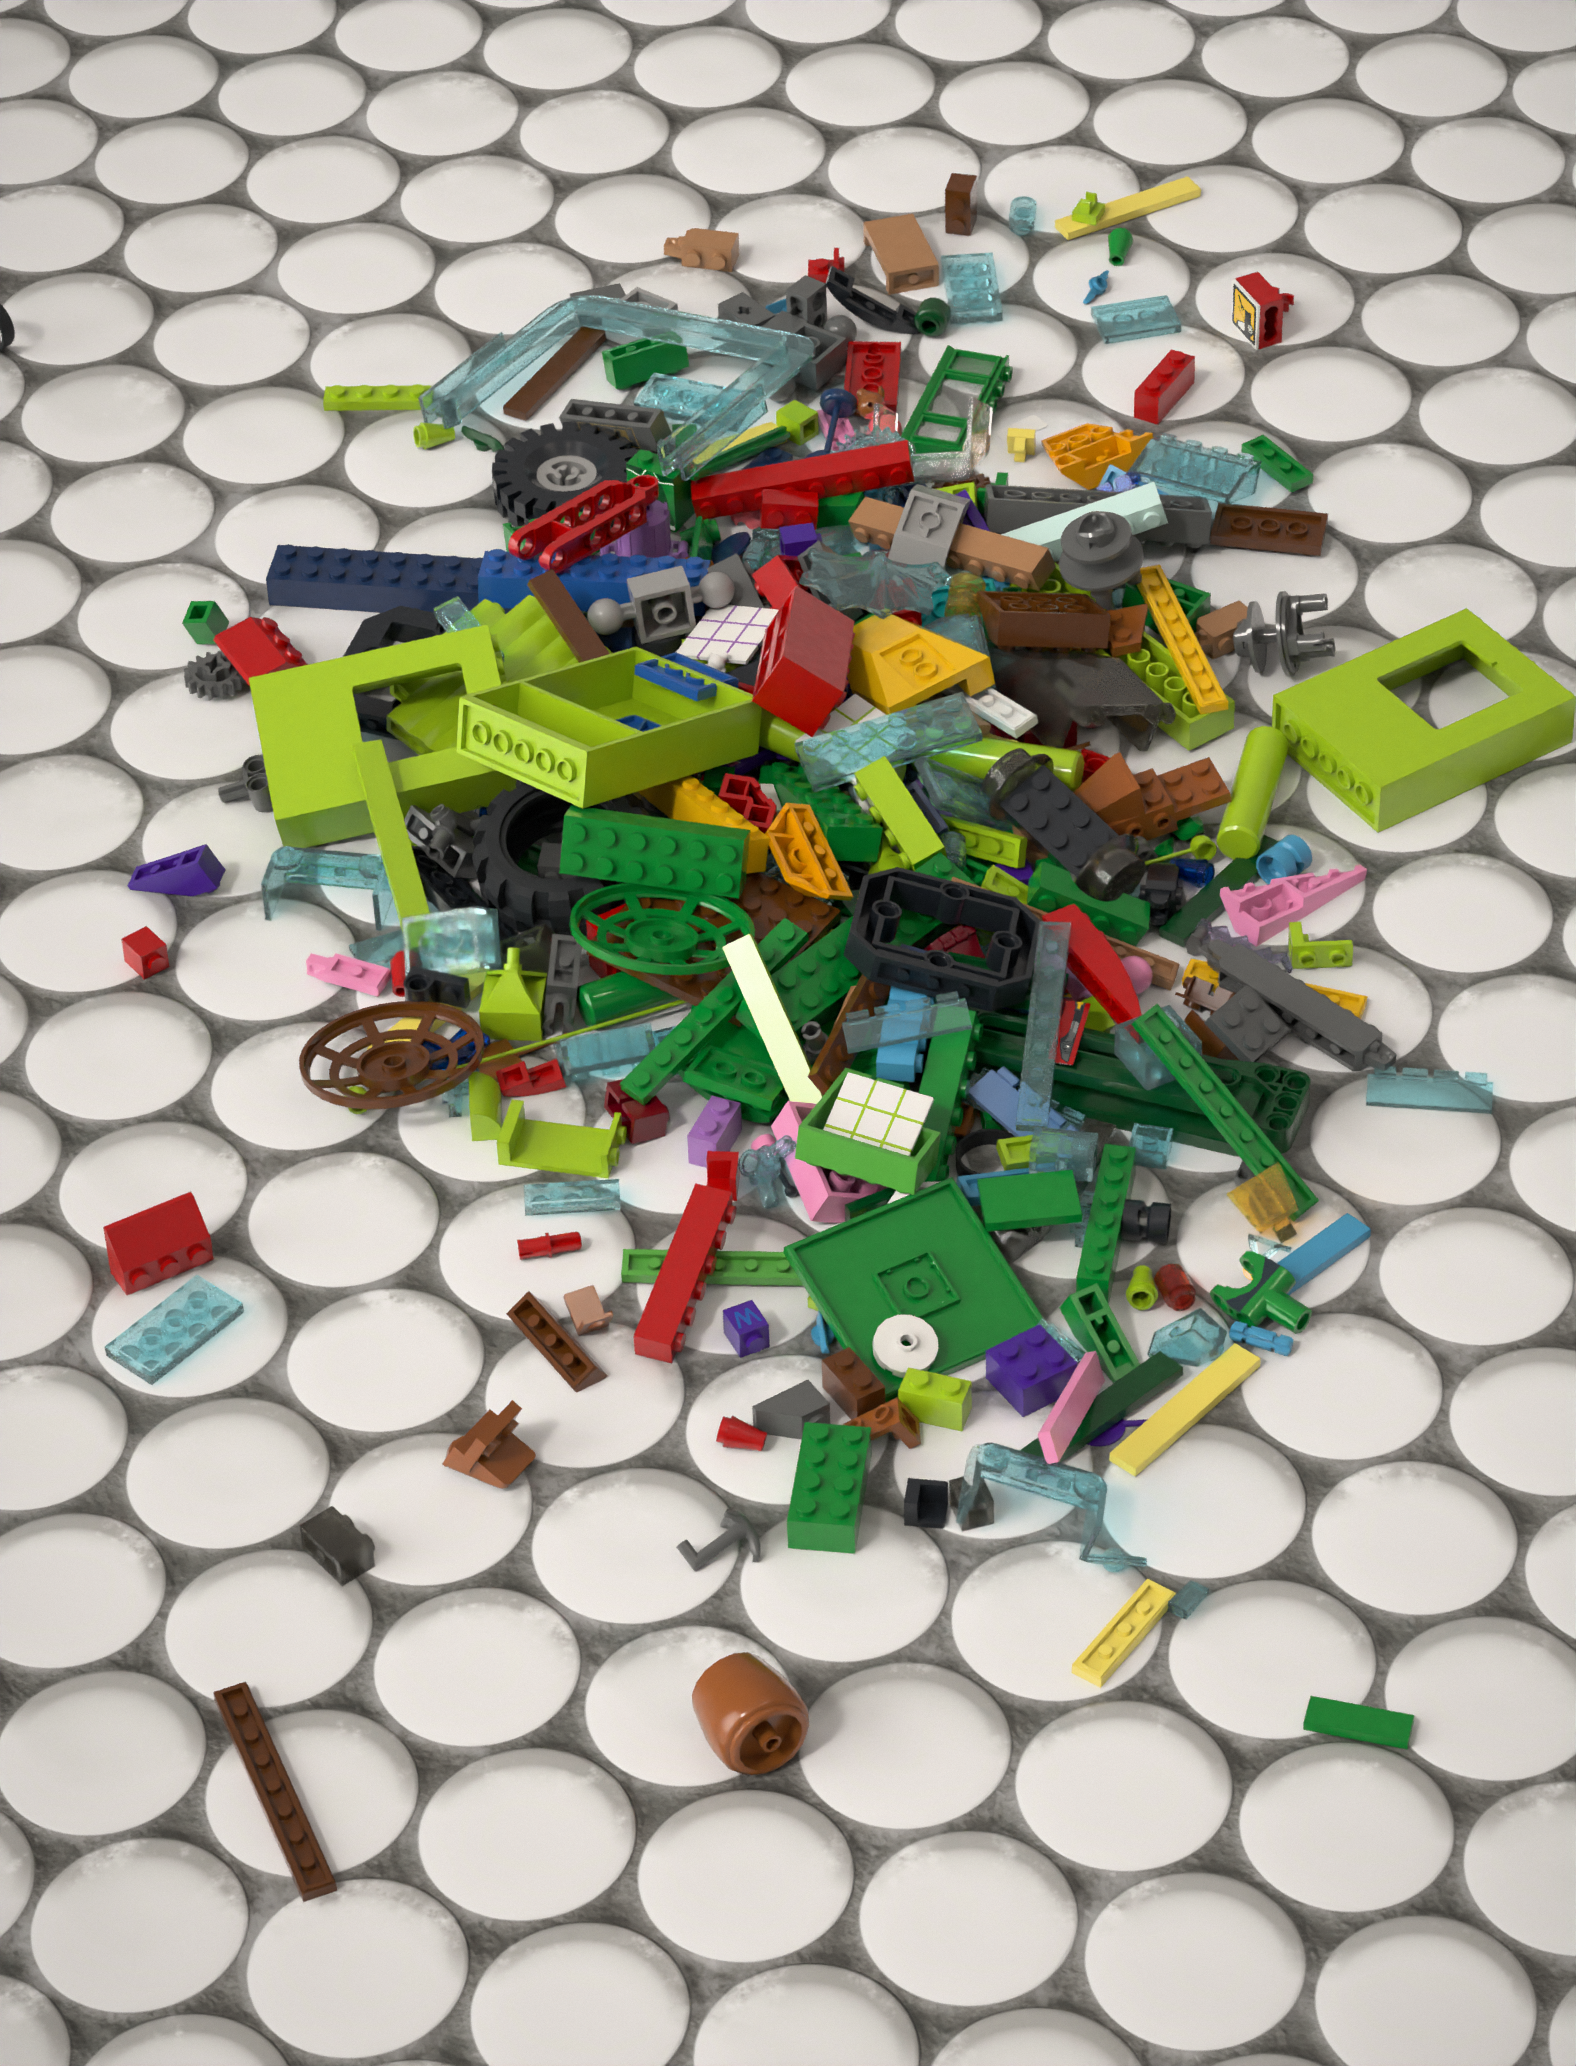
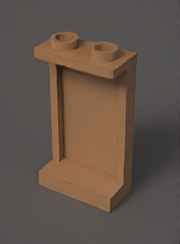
M913 214L863 222L865 246L872 247L886 275V290L889 295L939 286V263Z

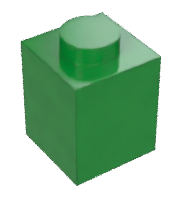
M191 601L182 624L196 644H216L213 641L215 635L225 631L230 621L215 601Z

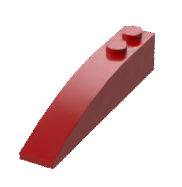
M1075 904L1043 915L1042 939L1137 1047L1143 1045V1038L1131 1025L1142 1016L1136 992L1126 969L1107 941L1105 934L1099 931L1091 923L1089 916L1086 913H1082Z

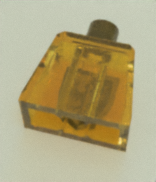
M1279 1162L1226 1194L1229 1201L1259 1234L1272 1228L1281 1244L1298 1234L1288 1217L1299 1209Z

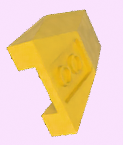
M885 611L854 625L853 632L855 637L851 643L854 647L850 653L852 659L848 665L850 672L847 676L852 693L858 695L907 729L920 722L917 703L955 684H958L970 697L995 684L990 657L951 638Z

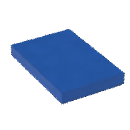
M675 652L662 656V658L738 688L739 679L682 654ZM658 659L648 660L635 665L634 675L692 700L701 701L714 697L717 694L715 683L704 685L703 678H692L688 672L685 677L683 676V670L671 669L667 663L665 668L658 665Z

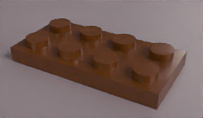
M1218 502L1210 535V545L1321 556L1328 524V513Z

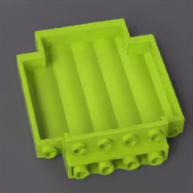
M531 595L524 598L507 614H505L504 609L498 603H492L484 599L444 633L488 624L490 634H497L508 683L579 663L537 599ZM462 670L390 686V694L399 700L401 704L386 716L388 732L418 755L457 747L459 700L461 696L467 695Z

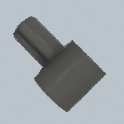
M254 755L245 760L242 767L244 774L242 781L222 786L218 789L219 797L224 803L248 796L258 812L273 810L263 755Z

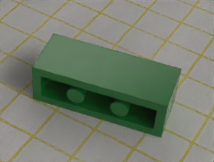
M676 329L602 351L606 380L616 389H628L632 384L642 381H653L658 376L675 374L680 372L681 369L689 367L685 337Z

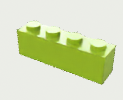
M886 756L879 758L854 773L857 784L853 787L862 802L864 800L868 801L871 806L868 809L870 815L878 824L882 823L886 829L883 831V834L891 847L896 845L901 852L898 854V857L905 869L911 868L912 871H915L940 852L947 858L945 846Z

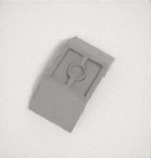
M916 484L910 491L895 531L884 575L929 588L940 586L946 570L950 548L959 524L963 523L971 499Z

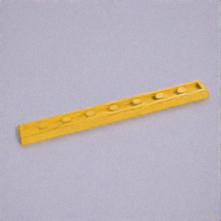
M1153 565L1140 568L1142 581L1136 585L1145 603L1148 605L1153 620L1200 715L1228 710V700L1161 566Z

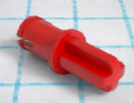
M570 1232L549 1236V1233H545V1236L537 1238L517 1240L519 1258L523 1260L546 1255L551 1258L552 1254L580 1250L582 1247L580 1233Z

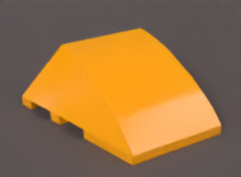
M1086 423L1041 440V443L1061 474L1090 490L1098 487L1110 464L1129 474L1134 473L1153 440V433L1145 432L1141 436H1135L1133 430L1127 429L1116 433L1113 432V427Z

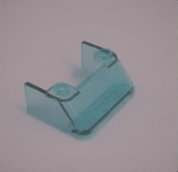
M283 846L272 853L261 883L265 920L269 921L272 920L285 882L374 890L372 897L376 931H382L393 900L381 855Z
M980 1443L974 1445L966 1459L956 1523L963 1524L978 1492L981 1477L1086 1509L1079 1560L1086 1561L1102 1529L1107 1495V1484L1104 1479L1095 1473L1063 1463L1048 1464L1043 1457L1000 1444Z

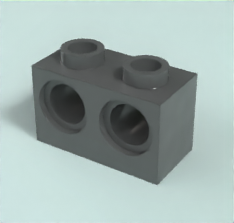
M806 275L786 290L787 313L807 320L809 324L824 329L827 322L826 283Z

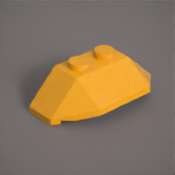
M785 803L765 833L770 838L769 847L785 881L795 891L801 892L804 896L851 901L854 896L811 806Z

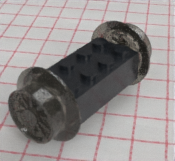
M1022 748L1014 749L1003 755L990 768L982 784L983 793L990 799V816L996 821L1009 820L1057 867L1069 871L1077 887L1088 896L1100 901H1114L1123 893L1130 895L1137 888L1146 871L1145 862L1137 856L1139 850L1138 839L1132 834L1119 836L1053 774V760L1048 755L1036 754L1031 756Z

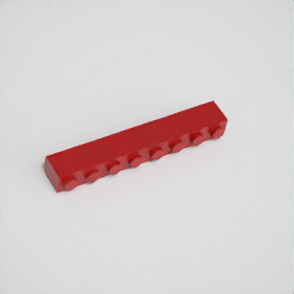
M908 440L710 475L696 481L691 480L692 503L696 518L701 516L703 520L761 510L763 489L818 492V499L911 483L915 482L913 461Z

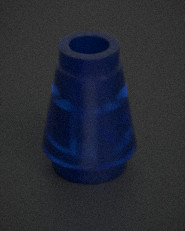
M1172 858L1170 863L1176 864L1179 867L1178 878L1197 888L1206 886L1214 878V865L1209 863L1207 859Z

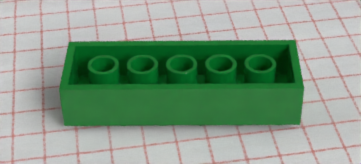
M774 762L772 766L761 765L758 783L774 785L781 807L785 803L811 806L836 861L877 862L883 827L872 816L863 811L861 806L854 803L850 796L844 794L837 785L833 784L826 775L802 763L799 764V767L789 766L780 762Z
M571 805L564 815L559 873L739 899L745 889L751 830L589 807L581 808Z

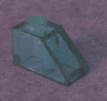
M1199 1308L1155 1331L1147 1355L1152 1357L1161 1351L1178 1364L1198 1367L1208 1361L1216 1360L1222 1354L1227 1331L1202 1308Z

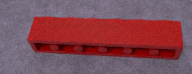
M695 1183L634 1333L636 1355L672 1364L676 1353L682 1352L686 1340L685 1330L687 1326L691 1327L695 1320L696 1308L694 1307L697 1300L702 1301L705 1295L707 1275H712L715 1270L716 1252L718 1249L722 1250L725 1245L726 1227L728 1224L732 1225L735 1220L737 1207L733 1206L732 1192Z

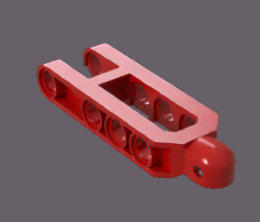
M641 475L634 477L626 483L618 480L603 481L516 530L508 543L509 553L522 560H528L543 551L542 556H539L540 566L545 570L553 569L555 573H559L647 522L646 507L658 499V479L650 475ZM603 495V500L598 506L599 499ZM584 506L583 513L579 517L580 509ZM565 516L564 523L561 524L560 521ZM615 518L614 525L610 530V525L613 519ZM595 530V535H594L593 539L591 540V535H592L593 531ZM526 538L525 545L523 549L520 550L521 543ZM556 552L555 560H554L553 563L551 564L552 557H553L554 553Z

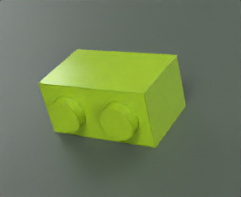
M908 1367L898 1390V1399L919 1419L920 1423L962 1432L972 1409V1381Z

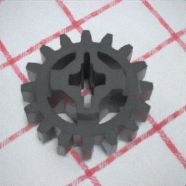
M218 651L216 654L206 652V657L204 658L197 655L196 662L189 661L188 668H184L185 687L189 688L190 694L197 693L198 698L207 695L209 700H212L214 697L224 699V694L233 696L234 689L242 690V683H246L228 658L222 656L221 651Z

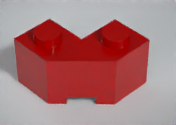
M725 773L718 797L765 834L777 816V805L771 798H767L761 790V785L755 778Z

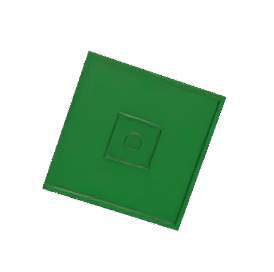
M953 1177L919 1190L914 1195H907L784 1247L783 1253L842 1348L850 1347L885 1386V1402L898 1397V1390L904 1378L892 1375L893 1372L888 1371L886 1368L884 1370L878 1365L873 1355L872 1342L879 1325L890 1317L912 1315L923 1319L933 1328L938 1338V1353L934 1363L927 1372L946 1376L985 1360L986 1350L1039 1324L1047 1332L1049 1329L1045 1319L990 1234L986 1232L984 1225ZM901 1341L904 1346L911 1345L908 1341Z

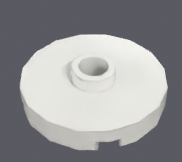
M896 1315L886 1319L878 1326L872 1342L873 1355L879 1366L884 1370L886 1368L888 1371L893 1372L892 1375L904 1377L908 1367L927 1371L937 1356L938 1338L933 1328L923 1319L912 1315ZM901 1341H908L911 1345L904 1346Z

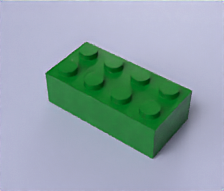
M804 1423L787 1517L788 1548L855 1554L872 1456L871 1427Z

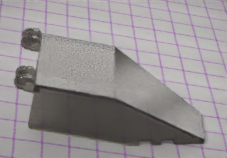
M991 641L974 642V650L990 657L995 680L992 689L1037 715L1038 724L1029 730L1044 746L1063 748L1073 720L1081 726H1089L1091 722L1099 726L1105 724L1106 716H1108V719L1139 751H1147L1160 720L1163 723L1165 722V724H1172L1175 720L1176 713L1171 703H1164L1118 657L1071 649L1068 652L1053 650V647H1043L1042 651H1031L1020 646H1015V650H1002Z

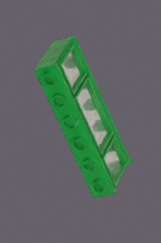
M947 345L900 436L901 441L908 440L912 461L964 469L968 459L973 458L975 445L980 443L983 429L989 425L991 413H995L999 397L1002 398L1004 395L1006 382H1010L1012 379L1013 367L1009 366V355L1003 358L1002 356L954 349Z

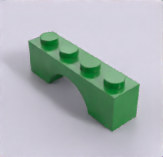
M1044 861L1039 864L1029 879L1027 905L1051 913L1075 904L1082 913H1086L1089 916L1091 923L1099 931L1135 947L1149 929V902L1123 893L1114 901L1094 899L1077 887L1069 871Z

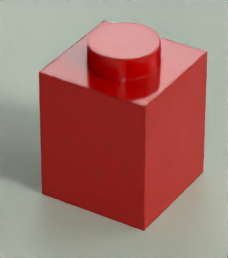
M147 926L121 939L124 961L144 980L169 967L167 945Z

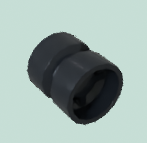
M1126 1199L1122 1218V1240L1140 1242L1143 1237H1146L1149 1243L1167 1245L1171 1224V1204L1153 1202L1150 1206H1147L1145 1201ZM1140 1218H1147L1146 1226L1140 1224Z

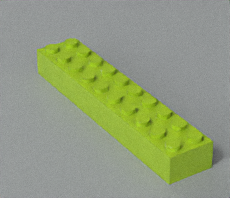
M1056 562L1055 569L1040 591L1022 588V592L1087 594L1095 601L1090 591L1077 589L1069 585L1061 576L1059 565ZM1010 583V587H1019L1015 584ZM1145 631L1142 637L1140 652L1116 657L1112 656L1108 647L1107 649L1098 648L1097 652H1085L1154 706L1152 722L1188 751L1234 728L1235 701L1225 694L1228 700V710L1200 715L1169 650Z

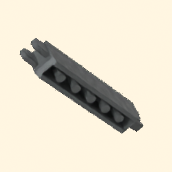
M1220 939L1209 941L1207 951L1210 954L1207 958V964L1218 973L1219 987L1237 993L1246 984L1250 985L1291 1027V1033L1351 1071H1362L1369 1065L1385 1073L1396 1063V1053L1382 1042L1383 1033L1374 1025L1364 1022L1350 1010L1340 1007L1326 995L1316 992L1302 980L1292 977L1279 966L1260 957L1255 951L1247 949L1239 943L1232 947Z

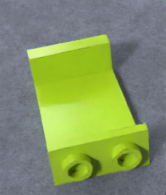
M512 1099L497 1139L498 1165L609 1179L612 1167H617L620 1157L619 1146L625 1144L627 1127L622 1126V1115L618 1112L614 1114L610 1129L525 1119L524 1101Z

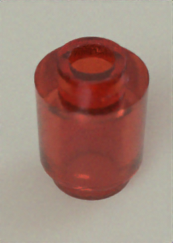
M1164 1265L1155 1274L1154 1283L1168 1307L1175 1311H1184L1194 1304L1196 1291L1181 1265Z

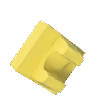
M1008 428L1007 448L1008 453L1015 454L1014 462H1025L1026 455H1035L1036 435L1034 429Z

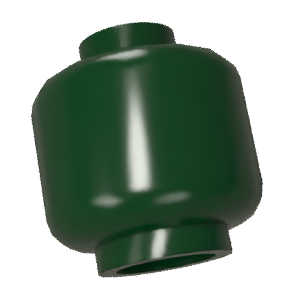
M931 297L925 299L920 303L914 317L917 330L929 337L940 336L945 332L949 324L951 309L945 301L939 298Z

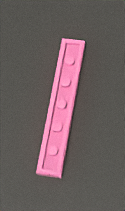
M1096 1351L1084 1354L1038 1433L1043 1454L1048 1464L1060 1461L1105 1382Z

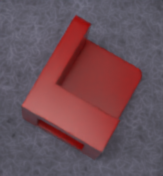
M707 1151L706 1186L732 1192V1201H737L740 1180L739 1152Z

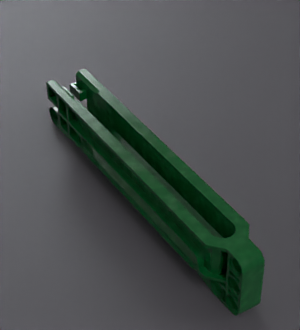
M890 993L872 1025V1034L881 1036ZM936 998L935 1009L929 1010V1012H932L930 1031L925 1030V1033H928L927 1050L920 1053L924 1055L922 1073L916 1074L915 1082L921 1083L939 1007L976 1011L979 1023L983 1024V1035L981 1042H976L974 1052L977 1054L974 1070H969L967 1078L970 1081V1088L991 1069L997 1073L1004 1066L1020 1079V1083L1015 1088L1017 1091L1025 1084L1044 1100L1038 1108L1040 1111L1049 1104L1061 1116L1239 1157L1145 1041H1143V1045L1137 1047L1129 1037L1084 1027L1074 1064L1049 1062V1057L1060 1024L1059 1021L1002 1008L990 1012ZM1199 1054L1281 1154L1289 1151L1309 1108L1310 1077L1301 1071L1267 1063L1227 1060Z

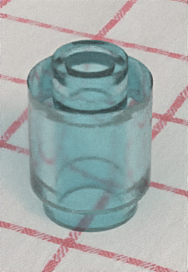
M948 831L939 835V839L945 846L947 858L963 872V868L966 866L965 837L954 831Z

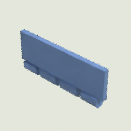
M1001 1067L997 1073L991 1069L969 1089L968 1096L1015 1137L1058 1131L1067 1155L1065 1163L1075 1162L1085 1152L1083 1146L1088 1141V1138L1072 1124L1063 1131L1061 1128L1066 1124L1067 1120L1049 1104L1040 1111L1038 1108L1044 1100L1025 1084L1017 1091L1015 1088L1020 1083V1079L1006 1067Z

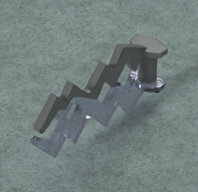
M1204 918L1200 920L1196 930L1186 942L1188 954L1195 956L1200 952L1206 958L1210 954L1207 951L1209 943L1203 944L1202 941L1208 939L1209 936H1211L1212 940H1223V942L1228 943L1232 947L1239 943L1247 949L1255 951L1260 957L1272 964L1281 962L1285 968L1283 971L1286 973H1291L1293 969L1287 953L1272 955L1271 947L1254 950L1251 948L1247 935L1231 938L1227 926L1212 927L1210 921Z

